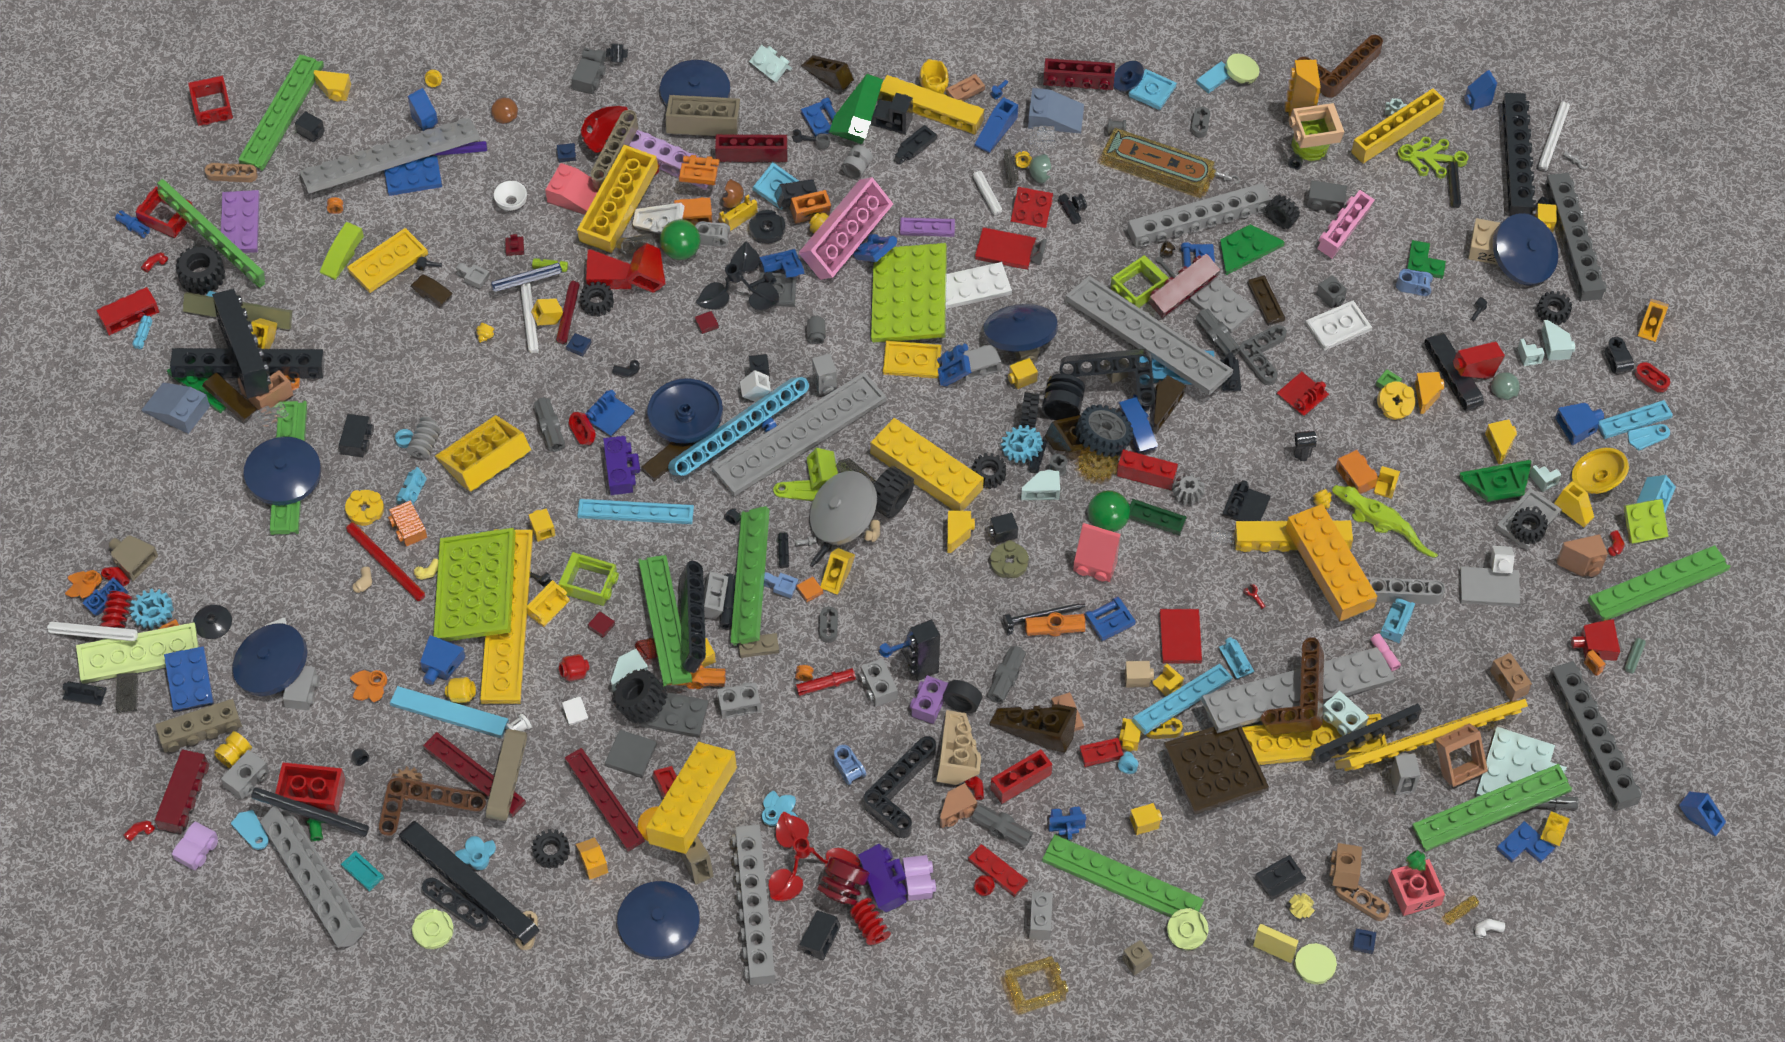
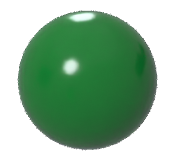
M673 220L667 223L661 231V248L672 259H689L700 247V233L697 227L687 220Z
M1106 490L1099 492L1091 499L1088 505V519L1095 527L1112 532L1118 531L1128 523L1130 517L1129 503L1122 494L1116 491Z

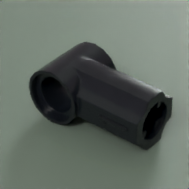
M1315 431L1295 432L1294 456L1300 461H1307L1311 457L1312 449L1317 445Z

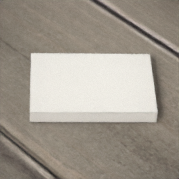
M1354 300L1310 318L1305 322L1324 351L1372 331V326Z

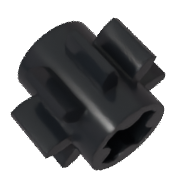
M612 43L610 48H606V57H610V62H623V58L628 57V49H624V44Z

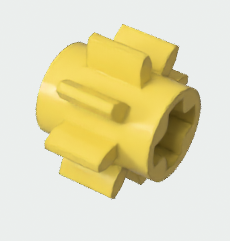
M1302 893L1301 896L1300 894H1295L1289 900L1292 904L1289 908L1290 912L1299 919L1302 917L1309 918L1315 911L1312 908L1314 901L1305 893Z

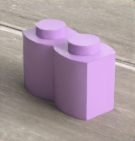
M195 821L185 833L184 838L176 845L172 856L174 860L195 871L198 866L201 867L205 863L206 854L217 846L218 836L215 831Z
M927 855L903 858L902 867L906 875L904 880L908 901L932 898L933 892H936L935 879L931 880L930 873H933L932 861H928Z

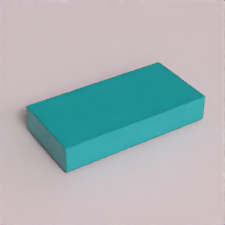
M354 851L341 863V867L369 892L384 879V876L357 851Z

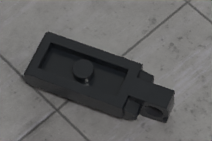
M923 125L900 144L894 161L900 165L906 159L911 160L933 143L938 135Z

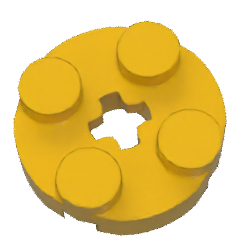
M1401 382L1388 383L1378 393V407L1390 419L1398 420L1410 415L1414 409V390ZM1398 397L1400 403L1395 405V401H1392V398Z
M355 490L346 501L345 511L351 522H354L356 525L367 526L382 517L384 503L378 492ZM367 505L369 508L362 511L361 506Z

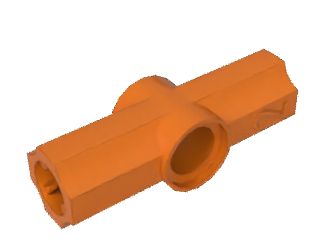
M1054 612L1047 617L1025 618L1027 636L1049 634L1057 637L1062 633L1085 632L1084 614L1062 615Z
M701 665L697 672L691 673L692 682L676 684L687 686L689 689H702L704 686L725 687L726 670L704 668Z

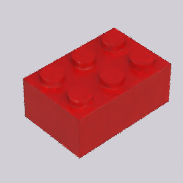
M282 762L275 794L338 815L345 776L342 768Z

